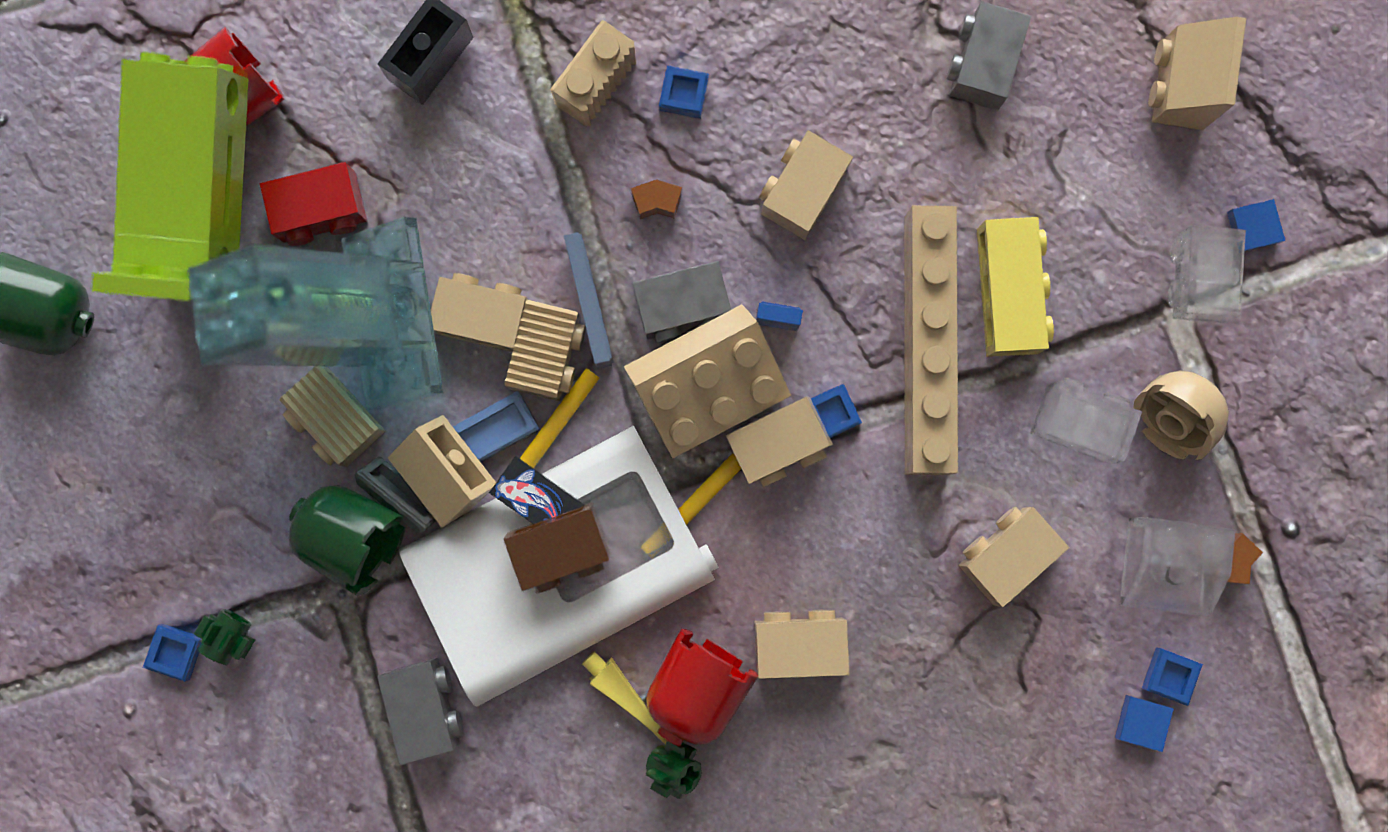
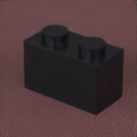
M425 0L377 64L389 82L423 105L474 36L467 20L440 0Z

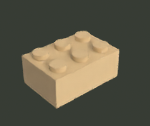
M742 304L624 366L672 458L791 396L758 322Z

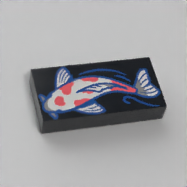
M517 456L513 458L489 492V494L532 524L585 506L580 500Z

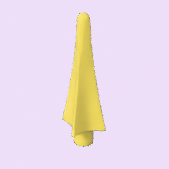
M595 651L592 652L582 662V665L592 674L589 678L591 680L589 684L634 716L666 744L667 740L657 733L660 725L650 716L647 706L628 682L613 658L611 657L605 662Z

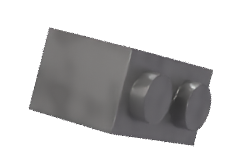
M983 1L980 2L974 15L966 14L958 37L959 40L965 41L961 56L954 54L946 80L953 81L949 96L998 111L1008 98L1031 16Z
M719 261L633 282L646 339L656 338L657 344L671 342L682 336L681 331L700 327L731 310Z
M438 658L387 671L377 676L400 765L450 752L460 745L458 737L464 735L462 720L457 709L451 711L447 693L452 692V682L447 667H440Z

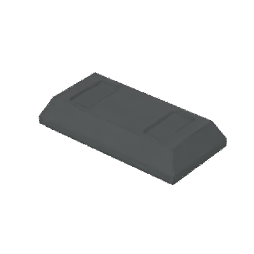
M377 457L355 473L358 486L384 507L403 516L402 522L416 533L425 531L436 522L435 518L400 473L382 457Z

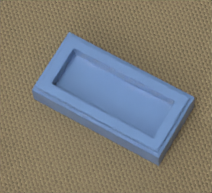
M519 391L512 393L453 426L481 463L540 430Z

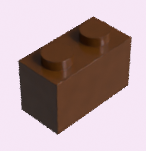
M593 502L544 521L508 532L503 539L522 591L533 587L536 593L551 590L562 584L561 577L577 572L579 578L596 574L605 569L603 563L609 561L611 555Z

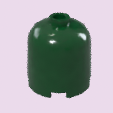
M5 252L0 253V343L38 354L56 356L69 350L80 337L86 338L89 335L94 323V313L89 312L90 301L88 293L79 280Z
M339 485L321 487L307 498L299 499L293 506L289 515V521H291L289 546L292 553L303 563L352 594L360 596L367 593L378 582L372 575L382 561L390 565L394 560L405 533V527L399 524L403 520V516L346 487Z

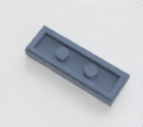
M576 232L564 235L594 363L597 369L612 366L614 362L582 234Z

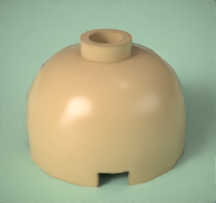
M1180 370L1160 375L1134 400L1133 406L1135 419L1141 415L1142 420L1149 427L1142 430L1146 438L1161 451L1175 458L1184 460L1190 454L1198 455L1196 460L1203 459L1226 432L1229 410L1225 398L1211 381L1193 372Z

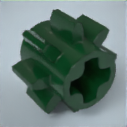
M221 609L217 617L213 614H210V616L204 615L194 632L195 636L202 639L198 651L208 659L222 665H228L232 658L240 660V658L245 659L256 640L247 635L252 624L242 616L226 609Z
M666 741L665 745H659L654 748L646 762V776L654 780L650 789L666 799L670 795L680 799L682 794L691 793L697 787L702 775L701 763L693 759L697 749L682 742L681 746H677Z

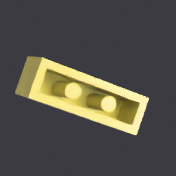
M1038 217L985 220L977 228L986 357L1039 354L1049 349L1048 342H1052L1054 337L1053 320L1051 316H1046L1045 299H1048L1050 296V278L1048 273H1043L1042 256L1046 254L1047 250L1045 230H1039Z

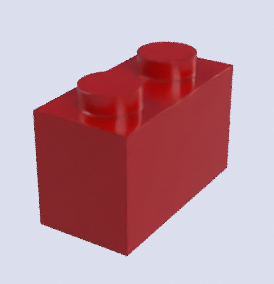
M346 162L259 183L271 234L281 242H287L290 246L310 243L314 240V235L329 231L332 235L347 234L355 231L357 224L368 222L356 172Z

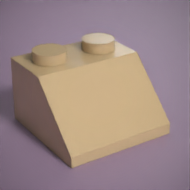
M1231 17L1177 25L1165 39L1159 41L1154 58L1155 65L1160 66L1158 81L1153 83L1149 94V107H1154L1152 122L1204 130L1235 105L1246 18Z

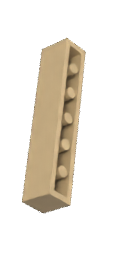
M912 205L904 217L905 475H952L958 473L957 206Z

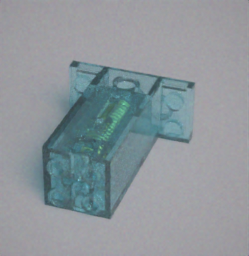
M401 217L342 238L343 253L251 245L188 268L189 290L193 302L197 330L196 340L199 345L201 365L360 367L366 410H380L442 394L443 388L417 218Z

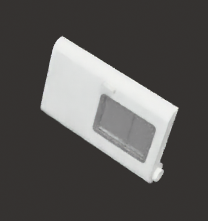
M634 426L543 473L544 476L585 505L593 502L611 552L610 560L603 563L605 569L583 578H579L577 572L561 577V585L542 593H536L534 587L522 591L503 539L508 532L532 523L497 498L459 517L445 527H440L399 549L401 559L466 695L474 706L478 707L715 580L711 572L719 567L707 544L698 548Z

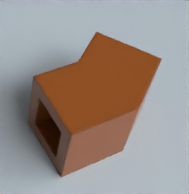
M656 179L631 188V195L640 220L655 214L675 219L682 197V187Z
M1232 533L1214 553L1212 580L1250 584L1251 566L1264 552L1243 533Z

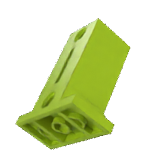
M140 52V60L122 59L113 263H111V272H92V292L186 301L251 295L252 278L238 276L248 78L234 74L233 66L220 64L218 60L212 58L188 56L186 62L170 59L169 55L152 52Z

